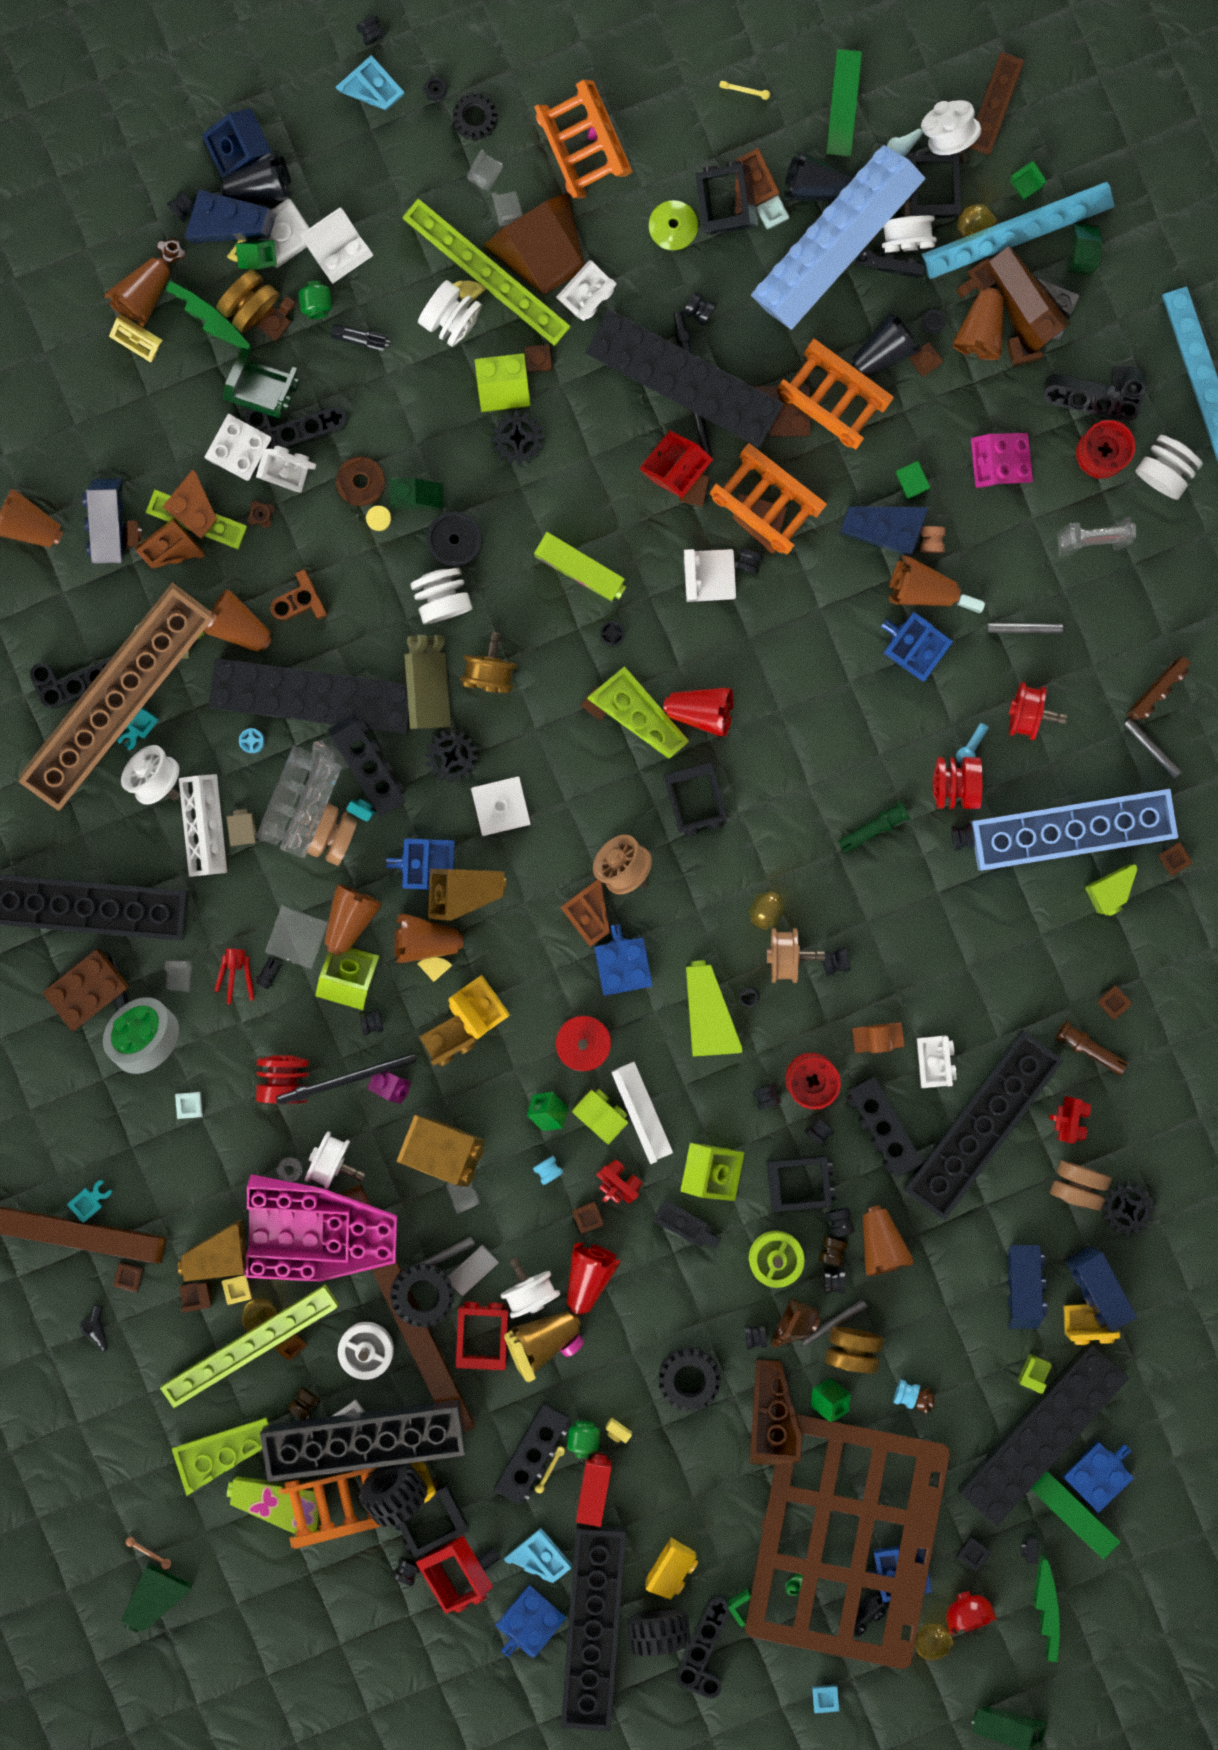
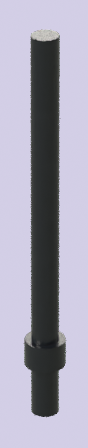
M683 311L673 313L677 331L675 333L676 343L679 344L680 348L691 353L689 345L691 337L689 330H686ZM693 412L700 447L712 458L705 419Z
M414 1053L313 1085L306 1087L301 1085L293 1088V1091L276 1096V1102L278 1105H283L295 1100L297 1102L307 1100L308 1096L415 1063L416 1057Z

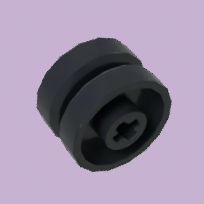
M451 511L441 514L432 522L428 529L427 544L429 551L439 564L447 568L469 566L477 559L482 550L483 539L480 529L475 521L464 513ZM453 535H457L459 539L457 544L450 543Z

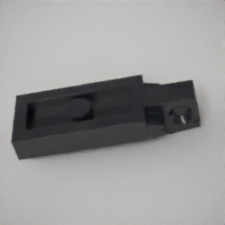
M863 249L855 260L856 266L922 279L925 265L920 264V261L917 259L895 260L896 256L890 254H881V257L874 255L870 249Z
M667 1199L664 1200L653 1219L654 1222L694 1245L702 1247L704 1243H707L716 1248L721 1238L710 1233L713 1227L708 1225L707 1222Z

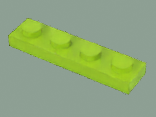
M154 490L146 513L167 522L175 518L163 508V505L171 496ZM215 514L218 520L205 537L239 550L248 526ZM176 519V521H177L183 528H185V529H187V530H190V529H189L188 527H186L183 523H181L178 519Z

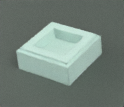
M779 196L756 206V210L767 230L789 219V215Z
M963 594L959 597L957 605L981 613L985 603Z
M201 1092L175 1094L177 1119L203 1117Z

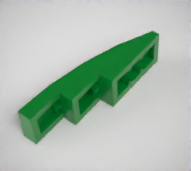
M837 49L826 154L851 156L862 51Z
M169 281L166 291L170 295L187 302L184 310L188 314L206 321L203 327L206 333L238 348L252 351L253 348L238 330L215 308L192 292Z
M1048 1470L1031 1488L1103 1560L1121 1543Z
M1040 1555L1033 1605L1035 1609L1042 1610L1039 1631L1041 1635L1048 1636L1045 1657L1047 1661L1058 1662L1060 1627L1056 1588L1049 1562L1044 1555Z

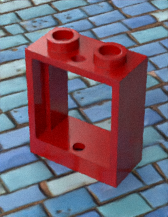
M669 430L639 470L653 483L683 498L713 459L696 443Z
M471 1301L464 1302V1305H459L456 1368L506 1370L507 1343L504 1339V1334L508 1333L509 1307H504L503 1303H489V1307L479 1306V1302ZM465 1315L502 1317L500 1356L463 1355Z
M593 1453L590 1458H586L576 1523L601 1527L611 1473V1459H607L606 1454Z
M464 1535L427 1552L416 1562L445 1614L453 1610L459 1613L466 1609L471 1602L476 1605L487 1598L486 1593L493 1588ZM452 1556H455L473 1590L458 1596L439 1563Z

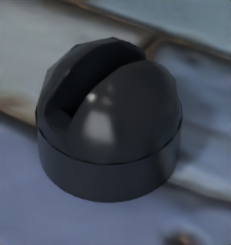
M749 986L740 991L739 1001L743 1006L753 1007L759 1002L760 994L756 988ZM752 992L755 994L754 997L750 998L749 1000H746V995H749Z

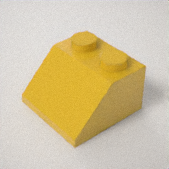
M670 1537L645 1579L646 1590L668 1599H672L674 1594L679 1595L685 1585L684 1577L687 1573L692 1574L697 1566L698 1561L695 1560L697 1557L696 1552Z

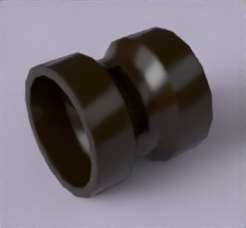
M824 1235L822 1242L824 1250L820 1252L818 1260L842 1266L844 1259L841 1254L846 1250L848 1242Z
M300 1387L296 1393V1399L289 1403L287 1409L301 1420H307L311 1416L312 1409L319 1405L321 1399L308 1389Z

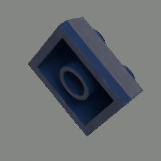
M251 108L227 114L202 134L222 180L230 173L271 152Z

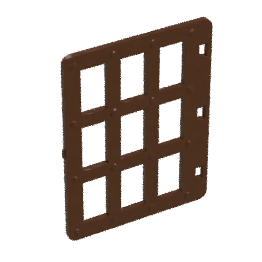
M795 1414L801 1434L829 1439L819 1491L790 1486L794 1463L775 1465L766 1517L762 1520L761 1528H763L745 1631L752 1638L905 1669L909 1667L913 1657L949 1462V1448L945 1444ZM843 1443L873 1448L863 1501L834 1495ZM887 1451L917 1457L907 1510L878 1504ZM931 1471L940 1472L937 1488L929 1486ZM787 1501L816 1507L806 1559L778 1553ZM831 1510L860 1516L851 1568L821 1562ZM875 1519L904 1525L895 1577L865 1571ZM917 1548L926 1549L923 1564L915 1562ZM774 1569L803 1574L794 1627L765 1621ZM818 1578L847 1584L838 1636L809 1630ZM862 1587L892 1593L882 1645L853 1639ZM903 1624L912 1625L909 1641L901 1639Z

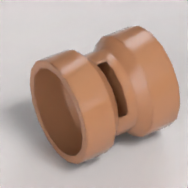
M921 527L920 535L923 537V542L920 544V552L945 553V545L942 543L945 536V527Z

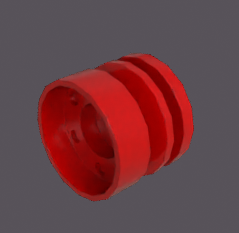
M1103 420L1094 424L1079 439L1076 447V459L1080 468L1087 475L1097 479L1110 478L1118 474L1132 460L1135 453V439L1131 431L1124 424L1114 420ZM1101 447H1104V451L1108 452L1104 457L1102 452L1098 451Z
M937 757L932 780L933 795L936 800L937 809H944L945 798H948L949 809H954L956 798H961L963 809H980L982 801V764L980 757H963L961 768H956L954 757H949L948 768L945 767L944 757Z
M814 1052L803 1053L794 1058L787 1067L785 1074L786 1087L793 1099L802 1107L812 1110L823 1109L832 1104L837 1098L841 1087L840 1075L832 1062L825 1056ZM815 1074L817 1082H811L809 1085L806 1077H812Z
M271 1055L265 1058H258L257 1065L268 1067V1070L257 1071L256 1075L268 1078L267 1083L256 1085V1102L277 1103L276 1096L293 1091V1088L304 1085L297 1083V1079L308 1077L309 1072L298 1071V1067H308L309 1060L293 1055ZM308 1099L300 1102L295 1100L286 1104L307 1103Z

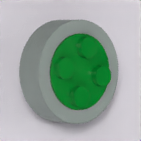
M154 998L135 999L122 1006L108 1022L103 1035L104 1051L112 1061L128 1073L140 1074L148 1072L164 1062L173 1051L179 1036V1024L176 1017L160 1001Z

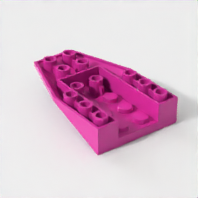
M250 1175L247 1185L249 1246L246 1253V1278L321 1282L396 1263L397 1215L323 1188Z

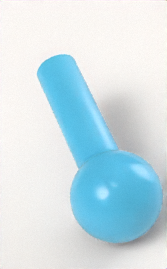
M980 723L967 746L957 751L956 760L958 764L961 765L963 757H976L975 750L989 728L987 725Z

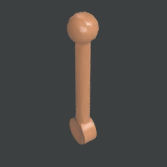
M132 1537L126 1539L128 1547L133 1546L161 1563L163 1569L170 1568L171 1561L169 1559H162L136 1543Z

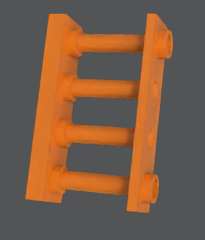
M582 80L577 83V95L552 109H549L548 105L538 104L534 106L537 113L536 120L546 133L566 180V190L573 198L587 197L583 187L610 173L615 176L625 177L633 172L593 80ZM580 104L585 105L588 112L587 118L559 132L554 118ZM590 127L594 128L598 136L597 141L569 155L564 141ZM600 150L604 151L608 159L607 164L579 178L574 164Z
M813 339L803 354L807 357V362L791 383L783 379L776 392L779 393L782 400L794 404L839 437L845 446L856 450L864 439L859 435L861 429L875 410H880L883 413L894 397L816 339ZM820 366L828 375L811 398H809L798 389L814 367ZM840 381L847 386L848 390L831 413H829L818 404L834 382ZM859 395L867 401L868 405L850 428L840 421L839 417L853 398Z
M748 443L739 456L742 459V465L723 488L716 483L709 494L716 504L728 508L770 541L771 546L779 553L784 552L788 555L795 546L789 541L808 516L813 515L817 518L827 504ZM754 469L761 474L762 479L745 501L741 503L731 493L749 470ZM774 484L781 490V495L761 519L750 509L768 486ZM794 500L800 505L801 510L784 532L780 534L770 524L788 501Z
M379 1467L345 1471L302 1483L299 1482V1479L285 1482V1487L279 1488V1493H289L297 1526L296 1536L289 1538L291 1547L297 1549L381 1527L373 1520L369 1513H367L366 1518L358 1520V1516L354 1514L347 1478L361 1475L362 1483L364 1484L365 1479L371 1475L370 1472ZM334 1481L338 1483L345 1515L344 1523L334 1526V1522H331L323 1484ZM311 1487L314 1489L321 1520L320 1530L313 1532L310 1531V1528H307L299 1490Z

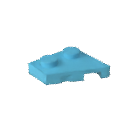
M372 55L336 86L339 92L385 111L405 95L404 91Z
M541 1528L504 1558L506 1563L511 1564L512 1562L525 1568L524 1571L538 1574L542 1579L551 1583L558 1580L573 1566Z

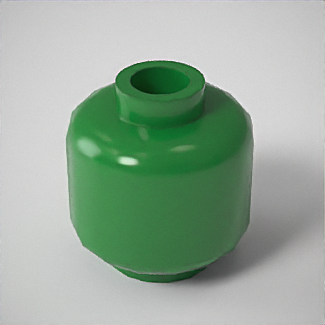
M309 281L306 283V287L299 290L300 310L302 314L307 315L308 319L325 318L327 313L332 310L330 289L328 286L321 285L320 281Z
M575 1421V1425L570 1426L568 1430V1450L575 1453L576 1458H590V1454L596 1453L599 1450V1428L594 1426V1422Z

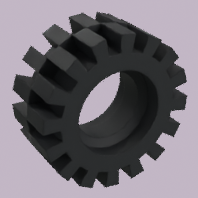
M471 92L468 96H461L460 101H456L455 108L452 111V118L455 129H457L460 135H463L465 139L469 140L471 138L473 141H477L479 138L483 140L485 136L492 134V130L497 126L498 117L495 104L489 100L488 96H482V93L478 92L477 94ZM474 107L480 108L485 114L484 121L477 126L468 124L465 119L466 112Z

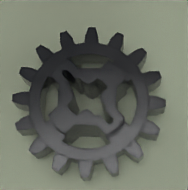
M515 411L513 418L505 414V422L497 420L500 428L492 429V432L497 434V437L491 438V442L498 444L493 450L494 452L501 451L499 459L503 460L507 457L508 465H511L513 460L517 461L518 466H521L522 460H526L530 464L531 456L539 457L536 450L544 448L539 441L544 440L545 435L538 434L543 427L542 425L535 426L537 421L535 417L528 420V413L526 412L523 417H519L518 411ZM522 423L528 425L534 433L526 432L522 428ZM513 424V428L509 433L502 435L505 428ZM517 428L521 437H525L519 444V450L515 441L511 440V438H515ZM528 444H533L532 448L523 454V449ZM503 445L512 447L514 454L507 452Z
M451 730L450 735L447 736L445 731H441L442 738L439 739L433 736L435 744H427V747L431 749V753H425L424 756L430 758L431 761L426 763V766H433L434 769L431 771V775L440 774L439 781H442L444 777H448V783L452 784L453 778H456L458 782H462L461 776L463 774L468 778L470 777L469 768L476 769L472 761L479 760L478 756L473 755L477 747H470L469 744L472 742V738L466 741L463 739L464 732L456 736L455 730ZM447 740H454L449 747L443 748L439 746ZM462 745L467 749L468 759L462 757L460 751ZM457 746L455 755L458 757V760H452L448 764V758L445 754L446 752L451 753ZM435 754L441 756L443 762L441 769L436 764ZM458 765L464 767L457 773H449L452 767Z
M1126 1181L1125 1187H1122L1117 1182V1189L1109 1188V1197L1103 1196L1106 1205H1103L1102 1210H1105L1106 1213L1101 1217L1104 1220H1110L1107 1223L1109 1228L1116 1225L1115 1232L1118 1234L1122 1229H1124V1233L1129 1236L1132 1229L1136 1234H1139L1138 1227L1142 1226L1146 1229L1148 1226L1145 1221H1153V1217L1149 1215V1212L1155 1211V1207L1149 1206V1203L1154 1199L1153 1197H1146L1148 1193L1146 1188L1139 1191V1183H1135L1131 1187L1130 1181ZM1127 1192L1136 1193L1140 1198L1131 1199ZM1117 1197L1118 1201L1116 1203V1206L1112 1207V1203L1114 1199ZM1125 1201L1133 1205L1130 1208V1216L1125 1211H1122L1125 1208ZM1143 1209V1213L1141 1217L1138 1219L1137 1215L1139 1211ZM1123 1217L1128 1224H1121L1115 1218Z

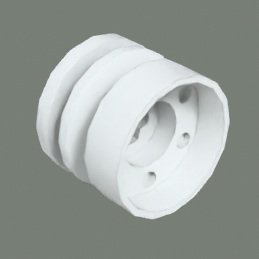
M446 280L425 306L418 319V323L430 332L435 331L441 325L443 328L439 338L444 340L452 333L447 344L455 347L473 328L482 304L475 301L468 309L472 297L467 295L461 302H458L461 290Z
M1160 435L1156 440L1159 446L1153 445L1150 448L1157 459L1144 457L1135 471L1150 486L1164 495L1178 500L1188 486L1181 475L1193 478L1196 475L1193 469L1199 470L1203 463L1191 449L1181 442Z
M460 568L436 570L423 575L420 579L410 584L412 590L424 589V591L414 595L416 600L427 599L428 601L427 604L418 609L424 625L443 621L473 609L468 593L456 594L455 591L465 584L464 580L452 581V579L462 575Z

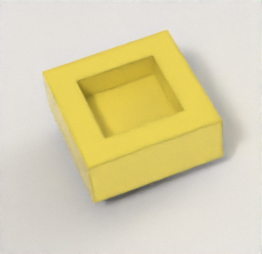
M246 1274L222 1280L227 1305L253 1298Z
M612 1417L606 1424V1430L609 1431L607 1435L618 1443L621 1440L627 1443L632 1436V1431Z

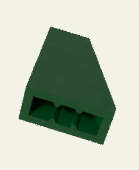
M1073 223L1067 273L1091 276L1099 267L1103 242L1099 226Z
M390 478V504L393 509H443V484L417 478Z
M148 1563L120 1622L124 1623V1627L130 1631L138 1632L139 1630L144 1632L190 1592L193 1583Z
M985 1706L975 1711L971 1724L974 1726L973 1734L1019 1750H1035L1043 1745L1048 1722Z

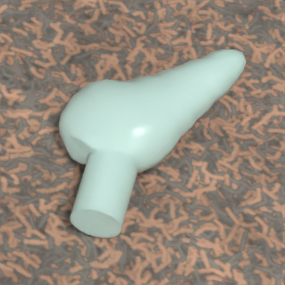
M917 129L900 138L894 137L888 142L887 147L904 157L921 137L923 131L922 129Z

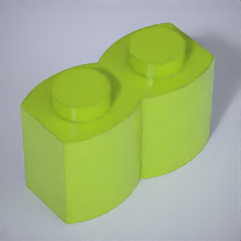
M591 1088L571 1111L609 1145L628 1124V1121L625 1119L628 1114L618 1105L613 1108L607 1102L609 1097L599 1088L596 1092Z

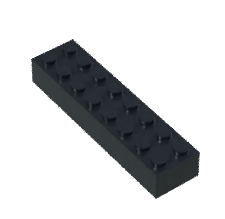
M610 309L605 314L585 352L592 358L760 449L764 447L786 406L784 403Z
M215 658L208 707L210 709L335 725L354 714L358 721L363 719L369 730L408 735L409 709L406 683Z
M0 874V925L185 940L189 901L188 890Z
M1020 1029L922 1161L923 1164L918 1166L903 1186L904 1191L940 1218L946 1220L1064 1060Z
M1085 1344L1044 1390L1043 1394L1034 1401L957 1488L959 1493L993 1524L998 1526L1128 1381L1129 1377L1093 1344Z
M460 1399L264 1425L260 1432L268 1482L465 1456L467 1450Z
M576 1523L561 1728L611 1731L626 1527L604 1525L599 1527Z

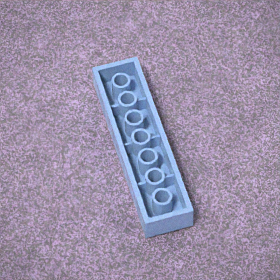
M883 145L874 153L871 160L858 171L856 177L840 192L833 203L823 211V214L807 229L802 238L790 248L786 256L774 266L763 282L758 284L751 296L767 313L792 330L926 178L910 160Z
M1170 789L970 821L975 840L974 849L977 867L980 871L1178 838Z

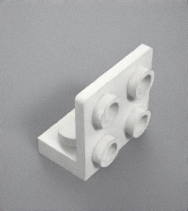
M338 208L300 235L332 284L373 256L342 208Z
M228 414L204 458L249 481L261 460L263 450L267 449L272 439L265 433Z
M732 549L711 551L684 550L686 602L736 598L734 552Z

